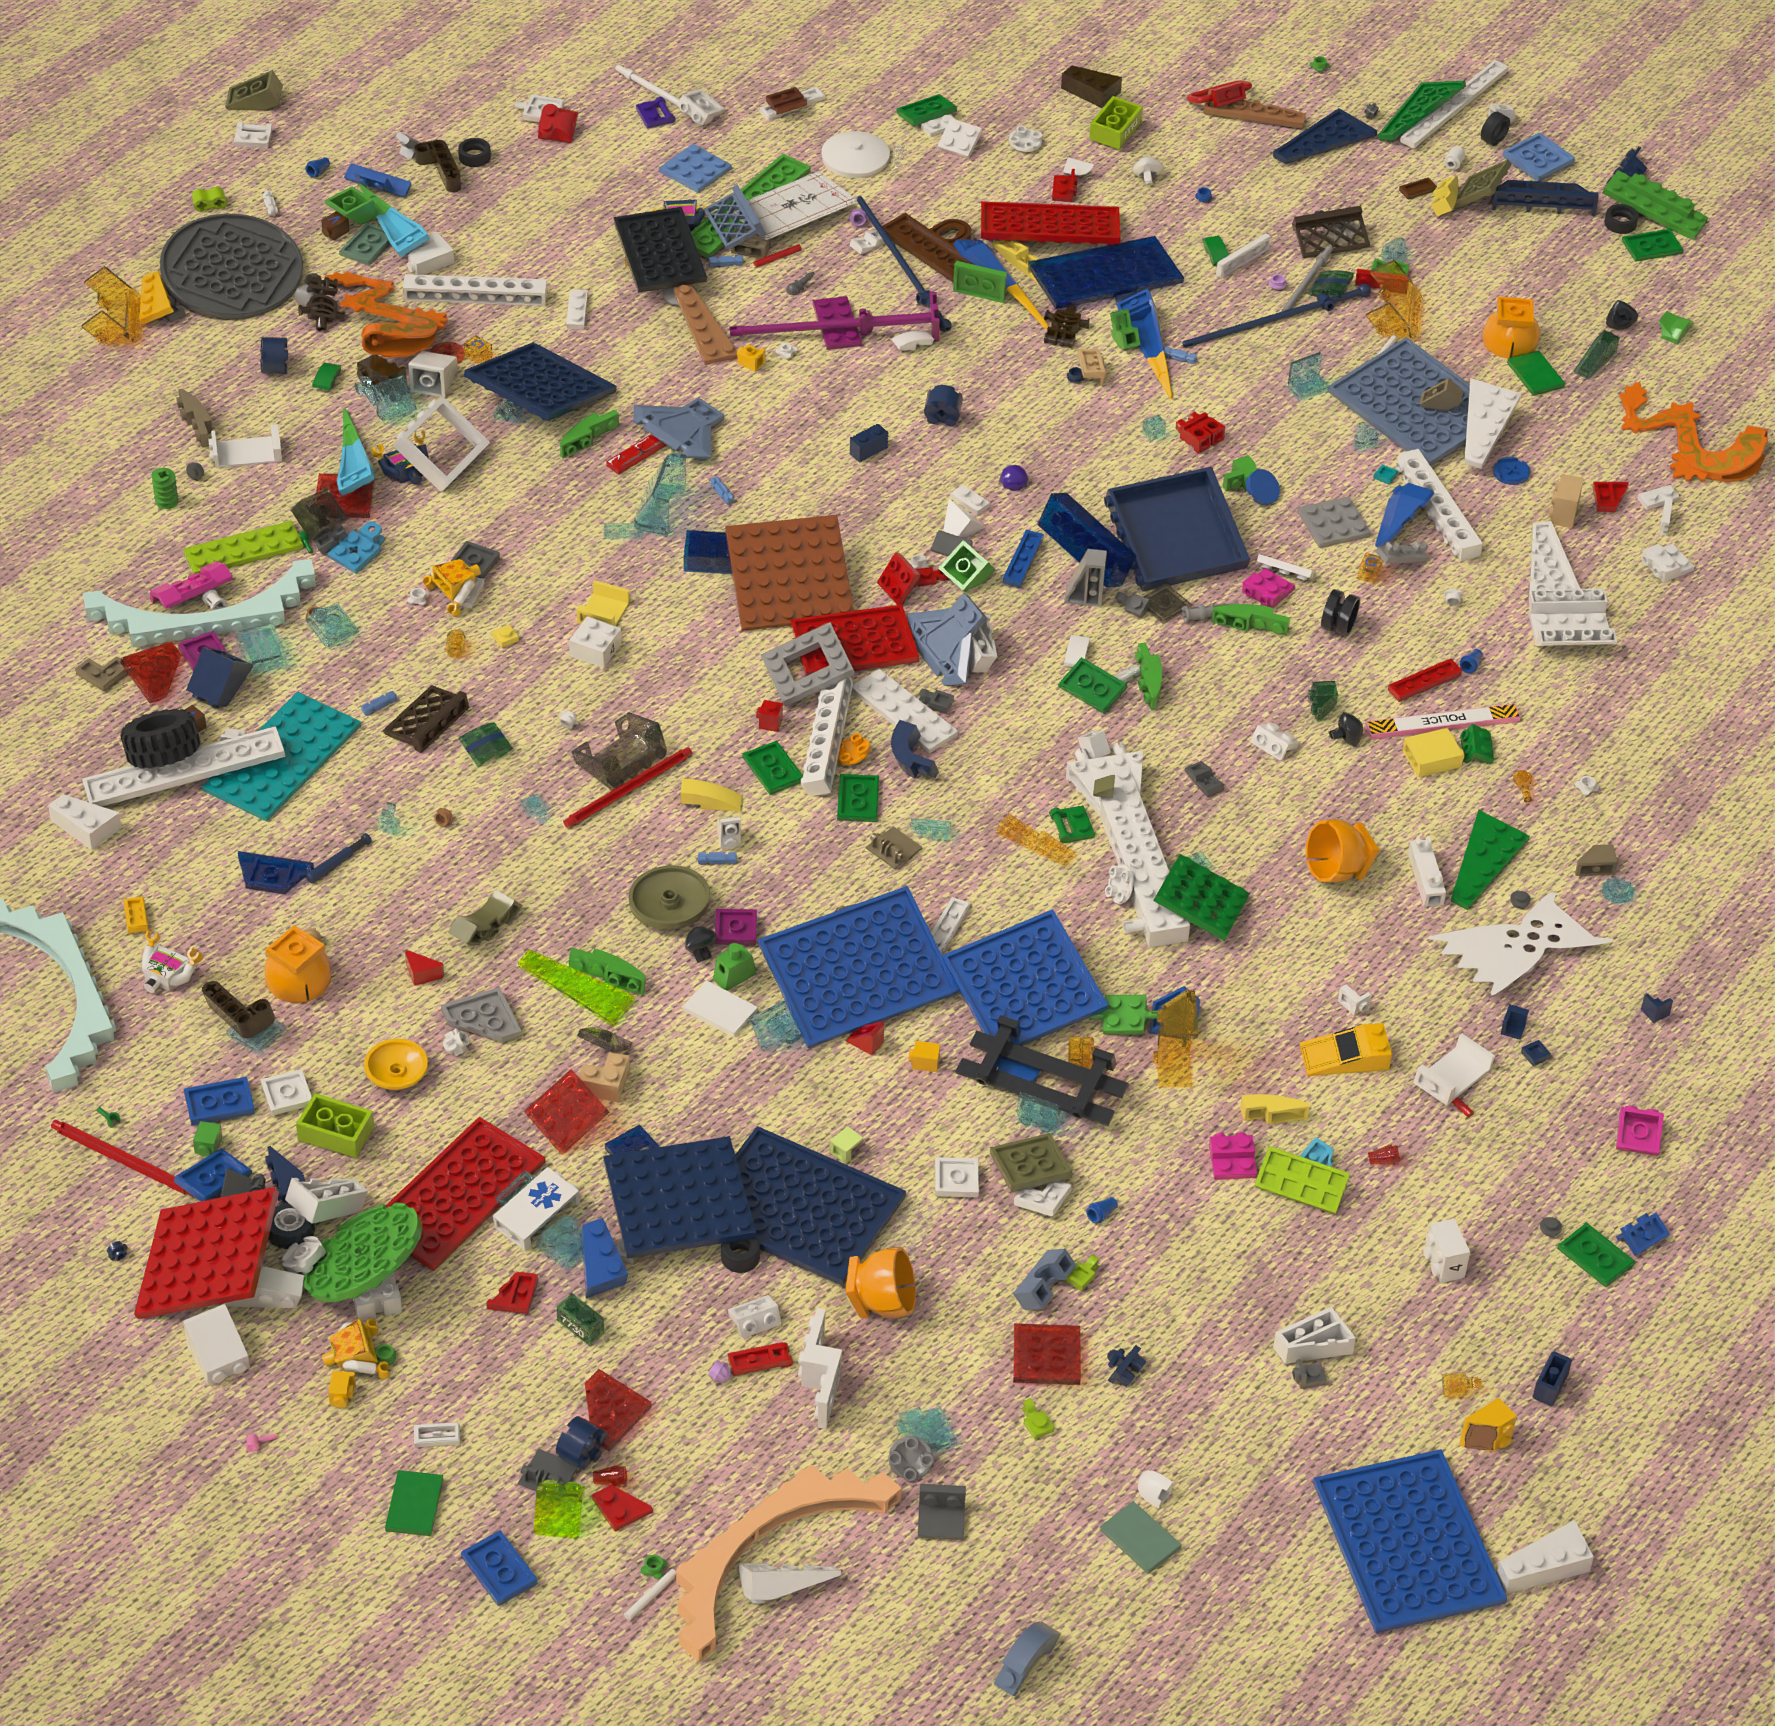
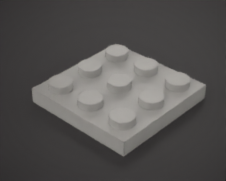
M1349 496L1298 507L1297 512L1318 548L1368 538L1371 535L1369 528Z

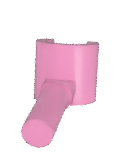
M255 1434L249 1435L247 1437L246 1450L248 1452L258 1451L259 1444L277 1439V1434L258 1437Z

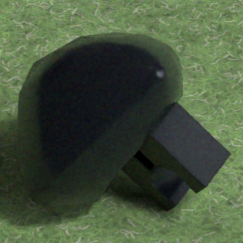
M1617 300L1607 315L1606 325L1613 329H1626L1637 321L1639 314L1629 304Z
M1343 712L1338 720V728L1328 731L1331 739L1335 740L1343 737L1347 744L1356 747L1363 734V724L1354 715Z
M695 927L686 937L685 949L694 954L697 963L709 959L712 956L707 946L715 944L717 934L706 927Z

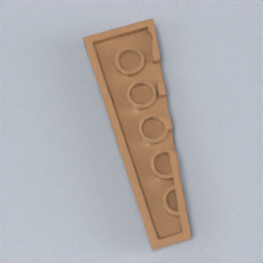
M1209 89L1208 95L1212 94V89ZM1245 99L1215 107L1213 101L1206 102L1203 114L1301 129L1304 127L1306 113L1281 108L1272 104L1265 106L1260 101L1254 100V102H1249Z
M692 285L673 287L674 295L704 364L736 359V348Z

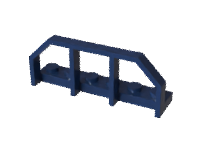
M1507 180L1497 186L1496 192L1491 195L1492 210H1496V205L1526 206V212H1530L1531 207L1557 208V214H1561L1562 208L1591 210L1592 216L1596 214L1599 198L1598 192H1589L1576 183Z

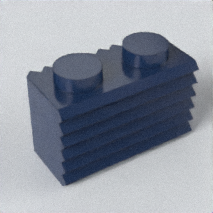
M876 424L870 426L867 430L864 429V431L859 432L856 436L853 435V437H850L849 454L860 463L887 449L888 431L881 425Z
M1555 1351L1551 1352L1535 1383V1390L1532 1396L1535 1400L1549 1406L1554 1405L1569 1375L1572 1363L1571 1358Z

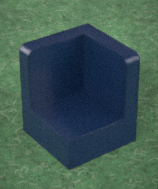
M1646 994L1643 998L1641 1010L1655 1023L1670 1015L1673 1000L1668 998L1661 1001L1659 998L1653 999L1649 994Z
M1509 1004L1503 1020L1501 1034L1520 1040L1527 1023L1529 1010Z

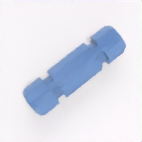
M733 255L719 256V258L709 257L710 267H717V265L719 267L733 266V264H736V266L743 265L742 255H735V257Z
M1164 347L1166 358L1171 357V359L1182 362L1188 361L1187 363L1190 364L1196 363V354H1188L1186 351L1171 350L1172 348Z
M717 476L711 478V486L715 488L714 490L727 505L734 503L733 494L721 482V479Z
M389 691L385 694L386 696L381 695L371 700L370 704L368 702L361 706L362 712L367 716L373 713V710L377 711L389 705L388 703L396 702V693Z
M699 852L698 864H706V862H709V864H725V862L736 864L737 853L709 852V854H706V852Z

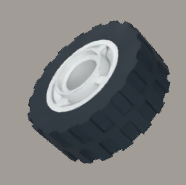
M281 1203L275 1207L268 1239L271 1240L273 1245L288 1249L294 1243L299 1245L305 1242L303 1238L314 1236L315 1224L307 1221L291 1204Z

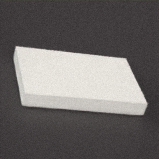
M706 980L683 1005V1011L735 1037L758 1012V1007Z

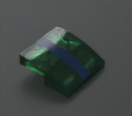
M1341 270L1321 272L1309 289L1308 295L1318 297L1319 294L1325 293L1341 298L1353 280L1354 273Z
M495 722L479 726L458 738L477 767L494 756L496 759H499L513 749Z

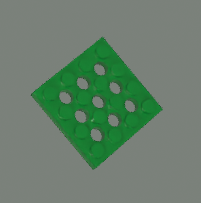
M1179 854L1153 901L1225 941L1250 893L1244 888L1231 883L1226 878L1210 871L1207 867L1192 861L1189 857Z

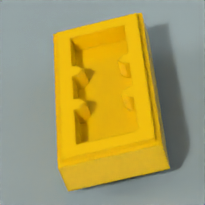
M144 896L123 899L128 934L148 931Z

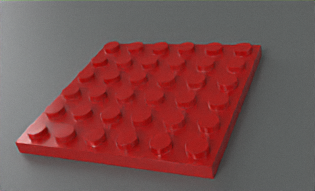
M275 1187L161 1209L134 1312L137 1319L254 1298L279 1191Z

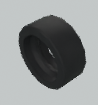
M1498 111L1493 112L1483 124L1480 134L1481 139L1492 146L1500 143L1508 133L1510 118Z
M481 138L465 139L458 146L459 161L469 167L484 166L491 159L490 144ZM471 150L482 151V153L476 155H471L466 152Z
M1625 204L1612 205L1606 211L1605 226L1614 233H1631L1637 227L1638 212L1633 207ZM1622 216L1630 221H1618L1613 217Z

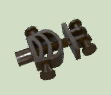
M308 275L307 285L309 286L307 287V292H315L319 295L312 296L307 302L306 307L299 305V315L307 314L308 319L316 320V330L318 331L327 330V322H332L335 318L343 322L345 312H338L337 302L331 297L326 296L336 295L338 292V280H329V277L321 280V276L312 277Z
M1068 305L1065 311L1057 309L1055 313L1046 310L1044 320H1051V327L1047 328L1044 343L1051 342L1053 345H1056L1059 342L1061 347L1066 345L1073 348L1076 333L1079 332L1080 326L1089 329L1090 318L1088 320L1081 319V314L1076 313L1077 308L1074 305Z

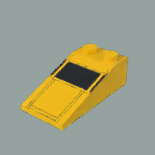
M1384 1023L1363 1024L1299 1043L1307 1076L1390 1069L1392 1053Z

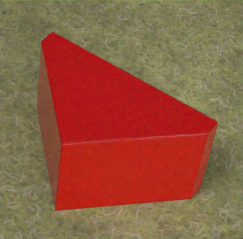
M406 950V966L414 986L444 977L443 963Z
M881 1021L862 1026L852 1032L845 1041L873 1055L884 1043L885 1024Z

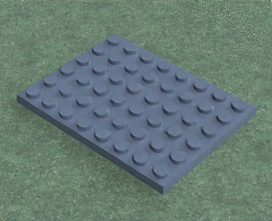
M1407 337L1328 386V392L1406 452L1419 449L1430 466L1466 444L1470 384ZM1448 378L1463 390L1460 405L1448 411L1424 408L1419 405L1422 392Z

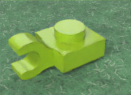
M1092 1254L1084 1264L1078 1261L1065 1281L1083 1291L1095 1278V1271L1099 1268L1097 1263L1100 1259Z
M1031 1398L1022 1401L1025 1407L1021 1409L1027 1417L1024 1418L1023 1424L1034 1440L1054 1432L1055 1427L1044 1410L1037 1412Z

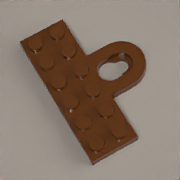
M904 213L882 226L893 242L951 282H954V265L956 261L973 264L962 257L953 245L957 239L970 240L971 227L963 220L947 219L929 229L907 213ZM949 230L959 231L954 238L945 239L941 237L942 234Z

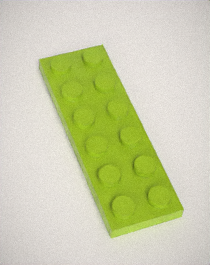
M291 520L183 548V553L192 573L200 574V568L216 561L224 563L227 568H232L303 549V543Z

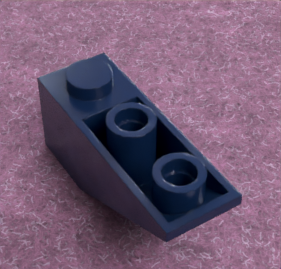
M268 1146V1156H265L267 1168H272L273 1171L270 1172L272 1184H277L278 1187L276 1188L279 1191L277 1200H282V1203H288L285 1198L291 1179L298 1178L299 1182H306L303 1172L274 1148Z

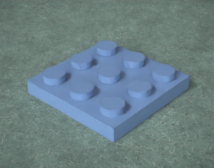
M1540 132L1504 150L1502 155L1536 181H1541L1575 162L1574 156Z
M692 144L660 166L659 172L699 193L730 171L732 164Z

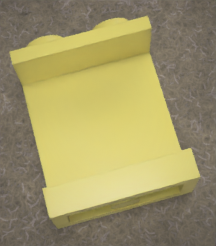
M594 580L593 595L587 605H579L577 608V623L582 624L586 617H590L616 626L630 603V590Z

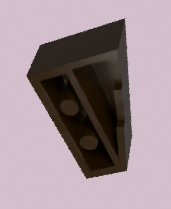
M1073 65L1062 73L1061 89L1100 108L1104 107L1112 96L1116 97L1121 93L1122 77Z
M371 355L357 362L358 378L361 381L364 380L371 390L378 392L382 399L392 403L408 394L406 367L402 366L399 368L396 363H388L387 359L379 355Z

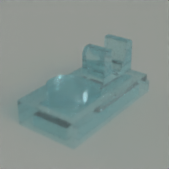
M911 818V830H914V833L926 834V831H932V840H936V835L941 831L944 835V841L948 840L951 821Z

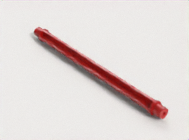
M689 747L683 750L680 749L670 757L579 811L569 815L567 819L563 820L565 827L569 828L572 825H577L579 822L678 763L685 761L688 756L692 755V750Z
M55 1119L52 1122L51 1128L57 1130V1133L77 1141L184 1195L188 1194L193 1197V1195L174 1182L175 1175H171L64 1121L60 1122Z

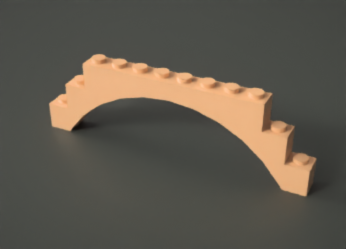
M812 1464L806 1469L800 1470L795 1478L783 1483L772 1496L768 1495L755 1509H750L740 1521L732 1523L726 1532L722 1535H717L708 1546L699 1549L694 1557L678 1566L676 1582L686 1591L678 1600V1614L689 1623L679 1632V1645L698 1662L716 1649L714 1615L717 1597L727 1574L738 1558L759 1538L776 1527L792 1520L825 1511L862 1510L886 1513L901 1501L902 1488L883 1471L876 1477H871L867 1484H865L848 1468L841 1473H836L831 1481Z

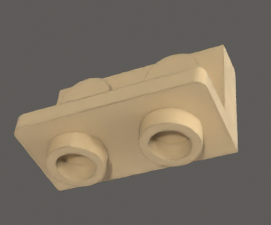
M1078 349L1077 356L1083 378H1097L1099 385H1103L1104 379L1107 378V368H1104V357L1101 356L1100 350Z

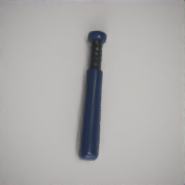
M367 833L362 834L361 839L349 847H345L306 874L307 881L312 884L317 882L351 857L355 851L365 844H371V837Z

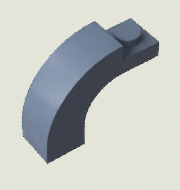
M1042 1621L1030 1625L1008 1651L1002 1661L1004 1665L994 1684L1010 1695L1016 1696L1032 1666L1041 1656L1051 1653L1061 1633Z

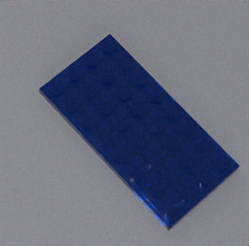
M1156 236L1028 261L1029 270L1055 309L1116 297V295L1137 291L1138 293L1147 288L1152 290L1184 282V276Z

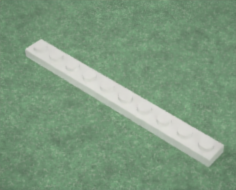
M1496 60L1491 62L1469 80L1464 89L1403 134L1400 142L1413 149L1416 148L1506 74L1509 66Z

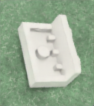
M1271 722L1258 725L1251 739V743L1278 760H1283L1286 752L1296 749L1300 743L1294 739L1292 734L1279 730V726Z

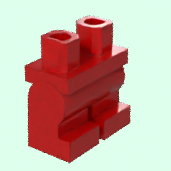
M1194 411L1188 416L1187 422L1183 419L1176 421V430L1180 432V439L1188 445H1192L1194 451L1198 454L1224 440L1225 426L1214 418L1208 417L1206 412L1198 414Z

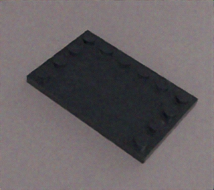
M682 206L614 217V225L638 293L707 282V275Z

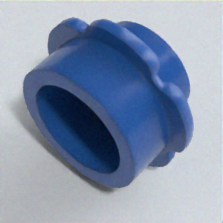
M1206 187L1199 188L1195 194L1196 199H1199L1201 202L1210 201L1212 199L1211 190Z

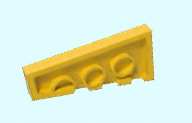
M158 271L148 273L142 277L139 320L144 325L174 312L161 274Z

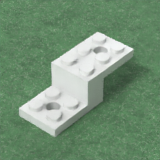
M817 1308L815 1316L810 1317L809 1329L811 1330L809 1334L806 1333L803 1346L805 1350L800 1352L798 1378H802V1387L821 1390V1392L816 1394L814 1418L818 1419V1428L827 1429L841 1378L842 1350L822 1346L825 1337L826 1309Z

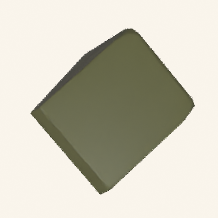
M1115 775L1096 779L1093 796L1113 798Z

